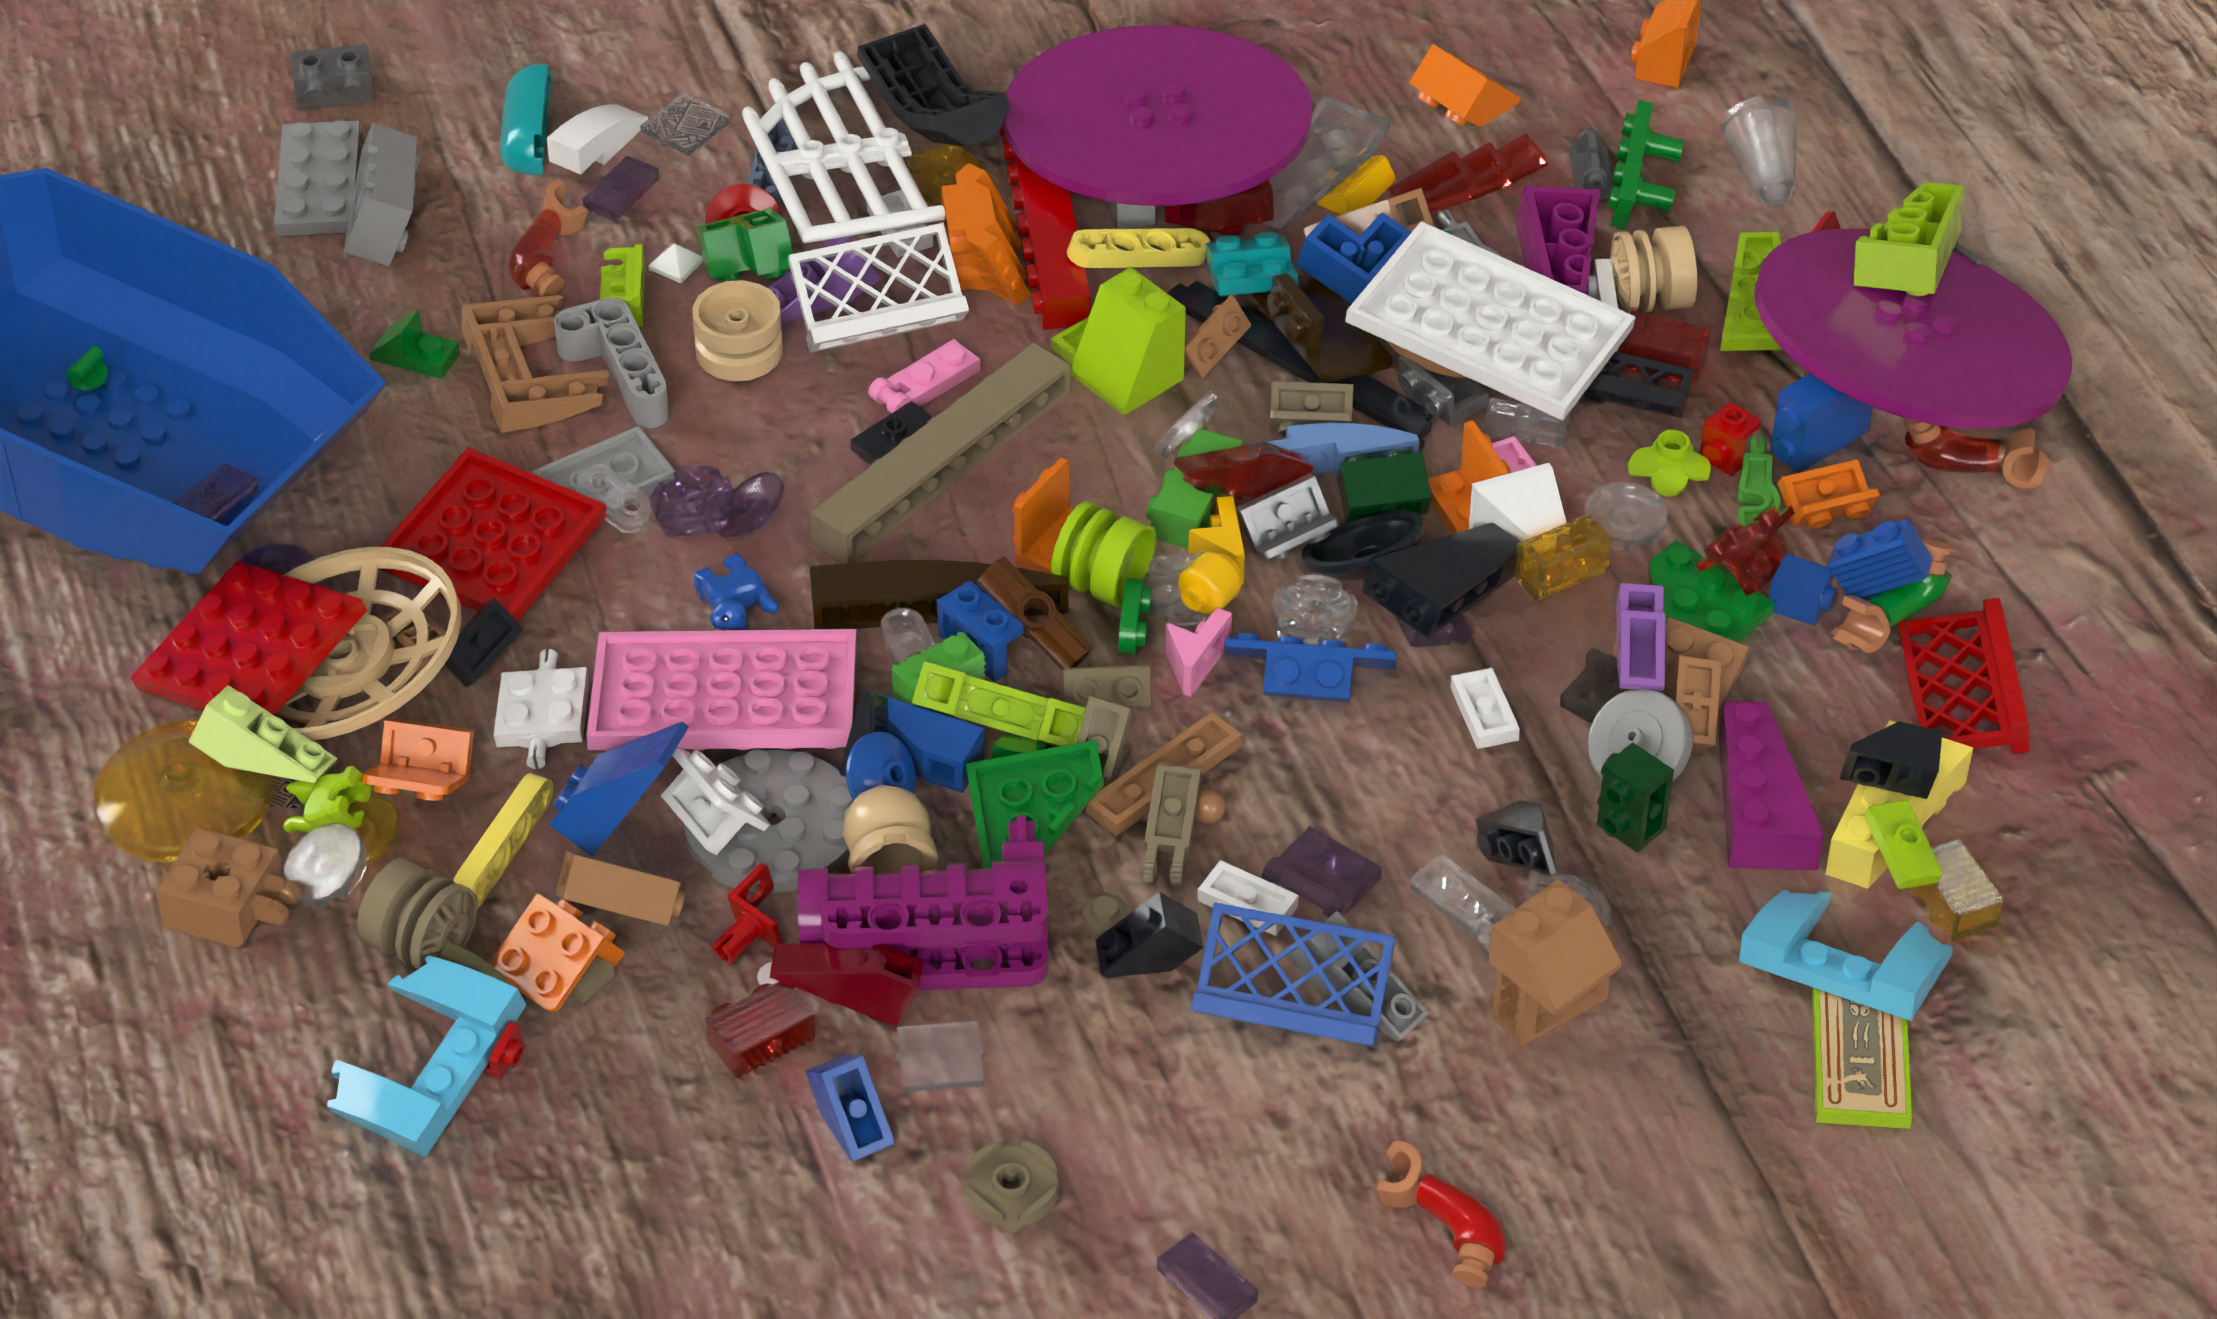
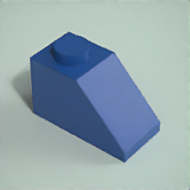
M846 1053L805 1070L820 1114L850 1161L858 1160L895 1144L862 1055Z

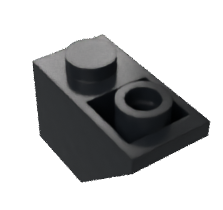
M1898 721L1851 744L1840 772V779L1927 799L1939 772L1942 731Z
M1161 892L1155 894L1095 939L1101 975L1107 978L1171 972L1204 948L1197 913Z

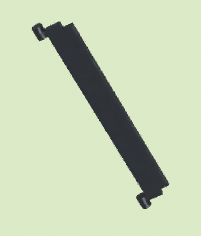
M1197 280L1188 287L1179 283L1166 292L1186 307L1185 313L1202 323L1210 317L1216 305H1222L1227 299L1225 296H1219L1218 292ZM1240 305L1251 326L1237 343L1307 382L1353 384V408L1389 428L1416 434L1419 438V452L1423 450L1425 441L1422 438L1431 432L1432 423L1429 421L1433 418L1425 407L1366 374L1335 382L1322 381L1274 323Z

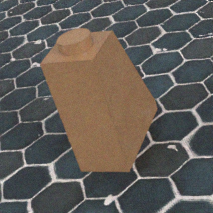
M567 850L555 891L557 896L565 900L669 926L671 917H679L684 900V892L678 891L680 882L677 880Z

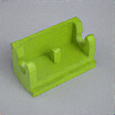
M635 244V247L607 249L604 251V259H619L623 263L617 266L607 265L601 267L600 300L617 298L624 301L628 305L638 327H643L645 294L643 244Z

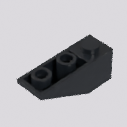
M1519 800L1475 819L1479 831L1477 843L1488 861L1550 875L1556 873L1554 845L1541 804Z

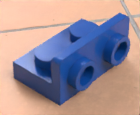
M967 581L938 599L939 637L947 639L950 635L957 636V632H964L985 656V675L993 682L1007 674L1006 644L1024 633V625L971 581Z

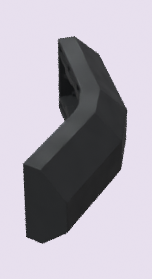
M926 24L858 46L857 57L894 115L910 129L934 143L966 147L996 137L1010 108L1006 93L974 90L962 80Z

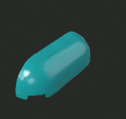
M535 63L520 69L511 78L505 91L499 146L500 158L507 167L523 174H544L552 83L551 67L548 64Z

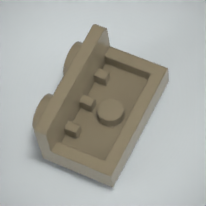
M1272 381L1270 433H1278L1279 436L1286 438L1287 426L1315 423H1352L1353 384Z

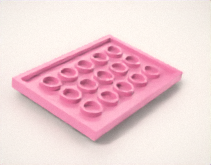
M856 629L599 632L587 728L588 750L608 751L679 722H684L689 726L677 746L681 749L701 751L706 749L748 750L751 748H780L788 750L793 748L835 749L846 747L854 718Z

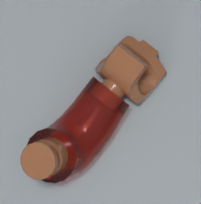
M562 180L553 181L547 186L540 214L521 236L512 250L509 259V272L513 281L522 290L533 289L535 292H539L540 297L557 295L563 288L564 279L559 274H555L552 268L553 260L548 254L559 235L568 236L583 229L588 209L583 205L574 209H568L562 205L566 193V184Z
M1904 418V422L1908 426V432L1905 436L1908 450L1922 465L1931 469L1956 473H1997L2000 466H2002L2003 476L2006 481L2019 488L2039 486L2043 477L2050 472L2051 460L2048 459L2047 452L2040 449L2034 450L2035 432L2033 427L2012 433L2005 440V444L2001 445L2000 439L1957 434L1949 427Z

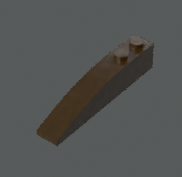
M886 560L809 566L814 629H864L938 623L937 600L967 581H971L978 586L977 580L992 564L948 560ZM1015 567L1038 591L1044 592L1052 598L1055 608L1061 614L1069 613L1068 577ZM1029 608L1024 611L1025 616L1045 615L1043 611L1037 608Z

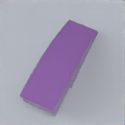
M1620 583L1616 615L1619 688L1664 691V586Z

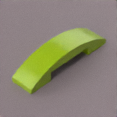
M926 661L923 662L911 704L1057 747L1076 744L1086 708L965 675L966 673Z

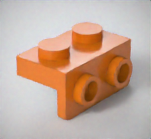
M1858 459L1784 476L1778 481V486L1793 528L1808 525L1809 529H1817L1830 524L1834 518L1846 516L1848 520L1861 518L1871 512V507L1881 497L1878 488L1869 490Z

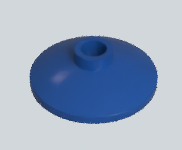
M873 732L862 736L852 747L846 765L847 786L853 801L860 793L879 785L905 788L914 794L916 774L913 760L905 745L892 734Z

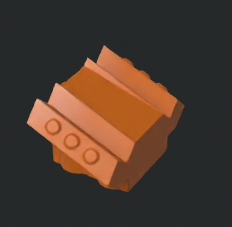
M968 163L955 174L957 185L941 186V204L945 210V220H942V223L945 226L961 290L989 291L1019 306L1031 293L1024 282L1027 279L1026 271L1019 259L1018 249L1021 247V242L1015 233L1017 224L988 173Z

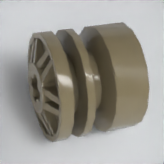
M399 857L388 863L375 876L365 892L358 912V936L370 947L388 956H397L404 964L414 966L418 970L427 964L424 959L425 957L430 955L440 958V953L448 942L462 948L466 946L476 923L478 911L477 896L470 888L462 884H456L448 877H438L432 869L410 858Z

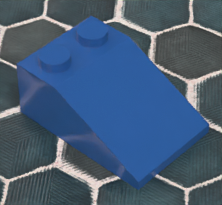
M679 722L598 754L588 768L581 763L552 804L558 811L549 825L593 857L665 768L689 726L684 722Z

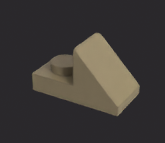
M1089 696L1076 743L1096 740L1104 780L1102 790L1117 779L1130 755L1131 749L1125 748L1124 745L1135 708L1100 697Z

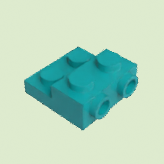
M1261 232L1251 239H1240L1238 236L1227 235L1218 237L1216 242L1206 243L1207 274L1219 296L1271 291L1273 276L1288 273L1298 285V273L1291 263L1290 246L1283 235L1279 236L1276 232Z

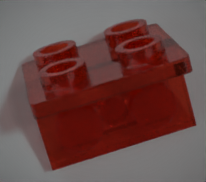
M1774 506L1753 518L1754 522L1746 527H1743L1741 523L1730 527L1719 535L1720 539L1703 549L1706 556L1695 566L1699 572H1702L1725 560L1746 597L1761 590L1774 577L1787 553L1785 544L1778 536H1775L1774 532L1795 514L1792 506H1789L1778 512Z

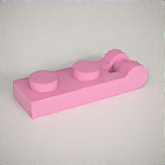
M953 339L887 379L884 377L877 378L870 385L868 395L878 404L885 403L887 411L891 414L911 401L921 407L981 371L980 358Z

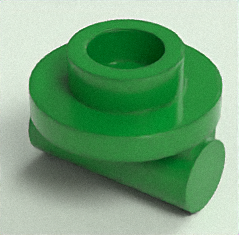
M91 346L78 361L74 362L67 369L66 376L70 386L78 390L91 391L107 381L108 369L106 364L102 362L104 353L99 347Z

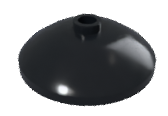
M1389 510L1371 513L1344 521L1338 527L1330 530V535L1324 540L1311 544L1308 543L1302 551V558L1305 567L1318 575L1341 580L1362 579L1366 581L1371 563L1375 558L1419 545L1425 534L1426 527L1422 516L1413 511Z

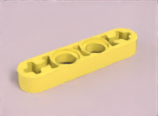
M1192 228L1083 229L1073 233L1067 249V256L1073 263L1084 268L1200 266L1206 259V243L1211 241L1206 234ZM1150 245L1157 246V247L1161 248L1162 250L1155 249V248H1153V247L1150 246ZM1116 246H1121L1127 249L1128 251L1121 250Z
M533 773L526 774L458 870L453 881L456 884H462L470 888L476 894L478 908L487 898L549 807L553 795L552 780Z

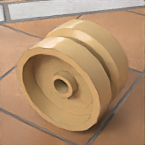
M738 280L716 284L698 295L692 306L696 360L705 372L716 378L728 381H747L764 376L778 366L783 356L780 301L772 290L759 283Z

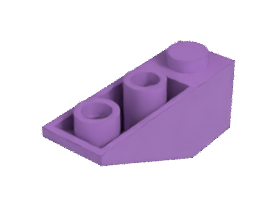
M850 236L830 239L820 248L853 242ZM852 252L843 254L836 266L857 278L867 261ZM836 256L825 259L833 263ZM816 261L800 263L803 277L818 286L828 269ZM870 264L861 281L871 287L881 277L874 266ZM790 270L768 287L780 301L781 325L803 318ZM832 272L822 289L842 301L852 284ZM856 287L847 303L853 301L864 291ZM806 288L808 298L810 299L814 292ZM817 295L811 305L812 314H816L837 306Z

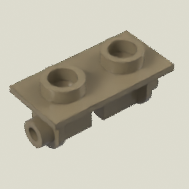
M1150 665L1063 668L1064 702L1086 708L1089 696H1096L1129 707H1150Z

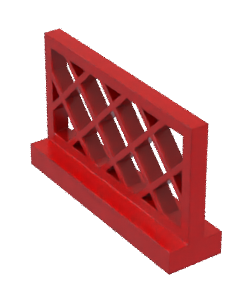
M2000 598L1983 600V610L1901 621L1898 623V632L1918 726L1935 729L1939 724H1942L1955 731L1946 739L1973 747V749L2010 744L2012 754L2030 752L2029 722ZM1977 627L1978 632L1969 641L1954 635L1957 629ZM1927 633L1935 637L1926 647H1923L1911 641L1909 635ZM1944 643L1959 649L1950 660L1935 653ZM1969 655L1985 662L1976 672L1960 665ZM1926 661L1941 668L1933 678L1917 671ZM1951 673L1966 681L1957 691L1941 684ZM1976 686L1991 693L1982 704L1967 697ZM1933 692L1948 699L1939 710L1924 703ZM1957 705L1973 712L1964 723L1949 716L1950 712ZM1982 718H1985L1999 725V731L1982 733L1974 729V727Z

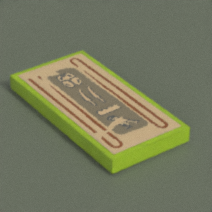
M1812 987L1816 1123L1910 1129L1912 1106L1907 1020Z

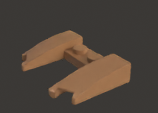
M561 295L463 305L461 331L470 355H477L492 394L491 409L500 433L530 429L561 421L602 405L603 394H599L597 391L598 387L608 386L610 375L608 370L532 378L520 346L556 337L554 318L560 312L558 309L563 305V297Z

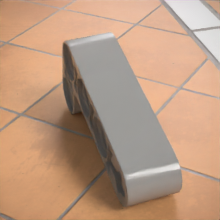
M605 298L567 308L556 314L554 327L557 352L562 359L577 362L602 356L637 425L643 428H657L668 421L669 407L666 381L628 305L624 301L617 298Z

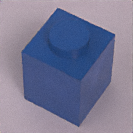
M1786 553L1771 581L1769 599L1775 602L1774 613L1815 626L1822 612H1830L1835 602L1837 588L1832 587V570L1827 566Z

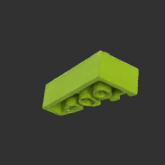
M1924 182L1903 200V207L1894 208L1888 213L1886 223L1877 222L1870 229L1869 237L1861 236L1856 241L1854 286L1901 290L1912 296L1935 294L1962 230L1964 186Z

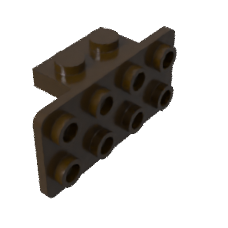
M1288 273L1273 276L1271 291L1252 293L1253 298L1322 381L1335 382L1391 368L1393 357L1373 334L1345 322L1347 309L1350 307L1346 301L1311 275L1304 274L1298 276V285Z

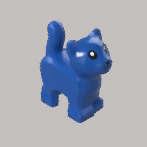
M739 553L724 558L723 565L730 570L725 576L717 577L709 567L694 573V587L696 588L697 596L701 600H707L710 608L713 610L709 619L714 628L723 631L747 630L746 608L757 603L760 604L761 609L771 614L776 613L779 609L778 602L772 599L767 586L762 582L761 575L758 571L750 568Z

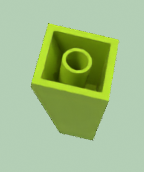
M1132 267L1127 268L1100 285L1070 368V375L1122 415L1129 414L1184 380L1186 307Z

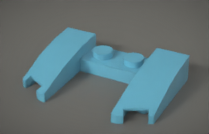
M1782 890L1767 902L1743 932L1739 962L1912 1021L1951 958L1953 947L1949 944H1941L1928 934L1929 928L1918 921L1899 939L1882 964L1826 946L1817 941L1808 940L1807 937L1831 902L1832 892L1817 891V894L1790 893L1789 890Z
M430 955L424 958L427 963L426 965L404 979L397 975L388 983L392 991L456 1021L411 1089L375 1073L336 1060L333 1065L332 1075L335 1079H339L336 1099L329 1100L327 1104L331 1112L424 1158L427 1157L489 1063V1057L509 1021L515 1023L526 1007V1003L518 988L466 966Z

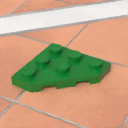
M1678 540L1672 542L1649 561V584L1664 586L1663 613H1665V624L1670 617L1739 643L1773 615L1774 601Z
M1096 740L966 763L983 869H992V862L1003 861L1002 843L1009 842L1008 823L1010 821H1017V816L1025 815L1026 821L1035 822L1036 841H1043L1044 855L1104 786Z

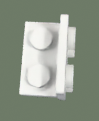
M679 747L675 749L672 756L681 765L683 770L661 794V797L707 851L718 855L746 822L762 831H765L770 826V823L760 813L764 808L763 805L746 790L741 791L737 786L740 778L729 767L722 763L715 767L698 750H694L691 754Z

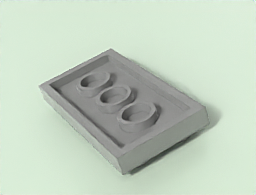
M338 120L333 122L282 124L274 218L276 236L347 233L359 167L361 140L359 121Z

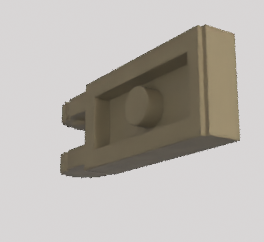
M1157 763L1144 841L1146 856L1143 882H1154L1158 871L1157 859L1159 851L1174 853L1169 878L1171 885H1182L1185 858L1190 853L1202 775L1201 768Z

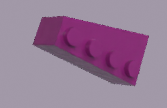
M1524 186L1515 223L1525 268L1586 294L1600 189Z
M1723 701L1718 740L1728 867L1818 870L1824 833L1768 702Z

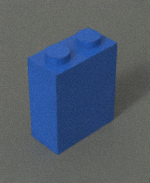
M1810 373L1779 391L1770 452L1797 473H1800L1867 433L1873 407L1834 389Z

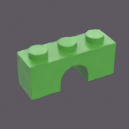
M1197 428L1190 442L1182 444L1174 469L1169 468L1163 479L1162 490L1158 496L1153 495L1147 507L1146 518L1151 520V526L1154 527L1156 532V540L1188 549L1189 531L1191 529L1209 528V515H1213V494L1224 497L1229 496L1243 471L1244 441Z

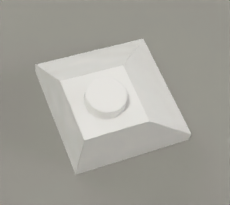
M1550 463L1472 483L1468 530L1493 522L1526 545L1519 564L1524 566L1549 561L1564 556L1567 522L1554 471Z

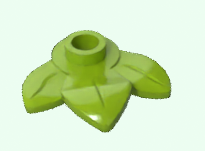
M1672 429L1661 432L1652 446L1637 449L1629 460L1628 473L1632 476L1651 477V485L1658 494L1672 497L1684 491L1689 479L1695 481L1709 480L1711 465L1705 456L1693 451L1690 439L1684 432Z

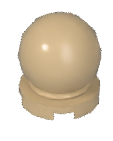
M879 785L860 793L845 811L842 835L850 853L848 866L851 874L855 873V867L874 866V873L901 872V865L919 864L920 871L937 870L938 854L934 840L930 837L931 822L922 802L912 792L905 788Z

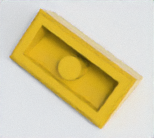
M1386 155L1356 158L1317 197V204L1340 215L1372 205L1396 180Z

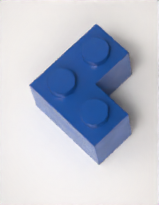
M1381 212L1359 236L1327 214L1305 238L1296 265L1352 304L1412 232Z

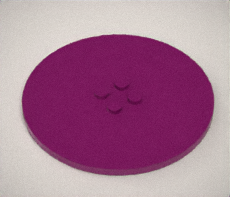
M1142 25L1113 28L1079 36L1063 42L1034 58L1019 71L1006 91L1010 108L1003 121L1004 133L1013 152L1027 167L1049 182L1074 193L1102 201L1140 206H1172L1201 203L1231 196L1253 188L1284 170L1303 150L1309 138L1312 103L1310 94L1300 76L1285 61L1261 46L1213 30L1175 25Z
M1830 229L1802 234L1778 245L1762 263L1755 283V303L1762 322L1777 344L1793 360L1819 380L1847 396L1876 409L1903 418L1938 426L1965 429L2001 428L2029 422L2042 416L2060 401L2069 383L2072 372L2070 348L2061 329L2048 312L2029 294L2004 276L1983 264L1975 265L1957 252L1952 251L1935 294L1912 296L1901 290L1854 286L1856 241L1861 236L1869 237L1870 230Z

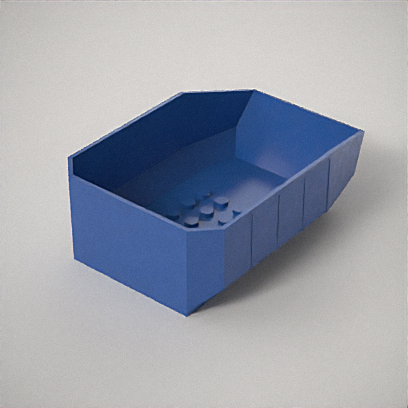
M48 168L0 175V510L19 521L29 523L70 542L78 548L104 553L120 560L127 558L145 562L149 566L162 569V567L181 570L185 571L187 575H199L367 412L386 385V382L273 264ZM91 346H97L104 353L102 362L106 364L108 369L107 381L91 391L73 388L67 380V369L74 362L78 361Z

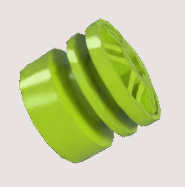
M1084 501L1078 504L1070 513L1059 533L1051 561V574L1068 577V587H1072V590L1081 593L1090 590L1093 598L1122 608L1126 577L1143 578L1144 583L1147 579L1156 550L1155 529L1153 526L1126 516L1117 520L1114 511L1105 508L1101 509L1096 504Z

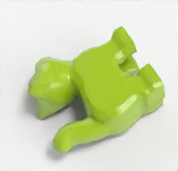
M348 766L340 774L333 773L327 775L325 773L315 783L300 780L292 782L286 786V789L304 804L303 816L288 818L283 824V829L287 833L300 831L303 833L317 832L321 835H330L343 829L358 828L361 826L364 811L357 810L353 813H348V809L351 803L368 802L372 786L362 783V773L354 766Z

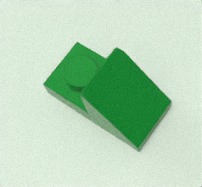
M416 309L387 328L369 353V357L372 361L443 379L460 355L458 341L422 332L420 311Z

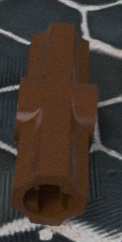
M1005 556L996 560L977 580L978 586L988 596L1024 625L1022 636L1031 639L1062 671L1063 668H1076L1093 650V646L1055 608L1052 598L1046 593L1038 591ZM1029 608L1040 609L1045 614L1046 619L1038 623L1031 622L1025 617L1024 611Z

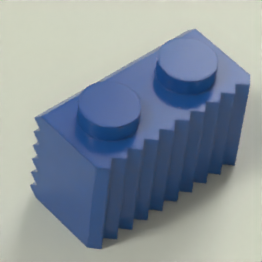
M1906 518L1902 522L1898 521L1897 523L1885 521L1875 527L1872 532L1868 531L1858 536L1856 533L1844 535L1833 547L1828 561V568L1832 570L1833 576H1836V580L1840 583L1841 589H1844L1845 595H1853L1864 599L1927 579L1933 558L1910 520Z

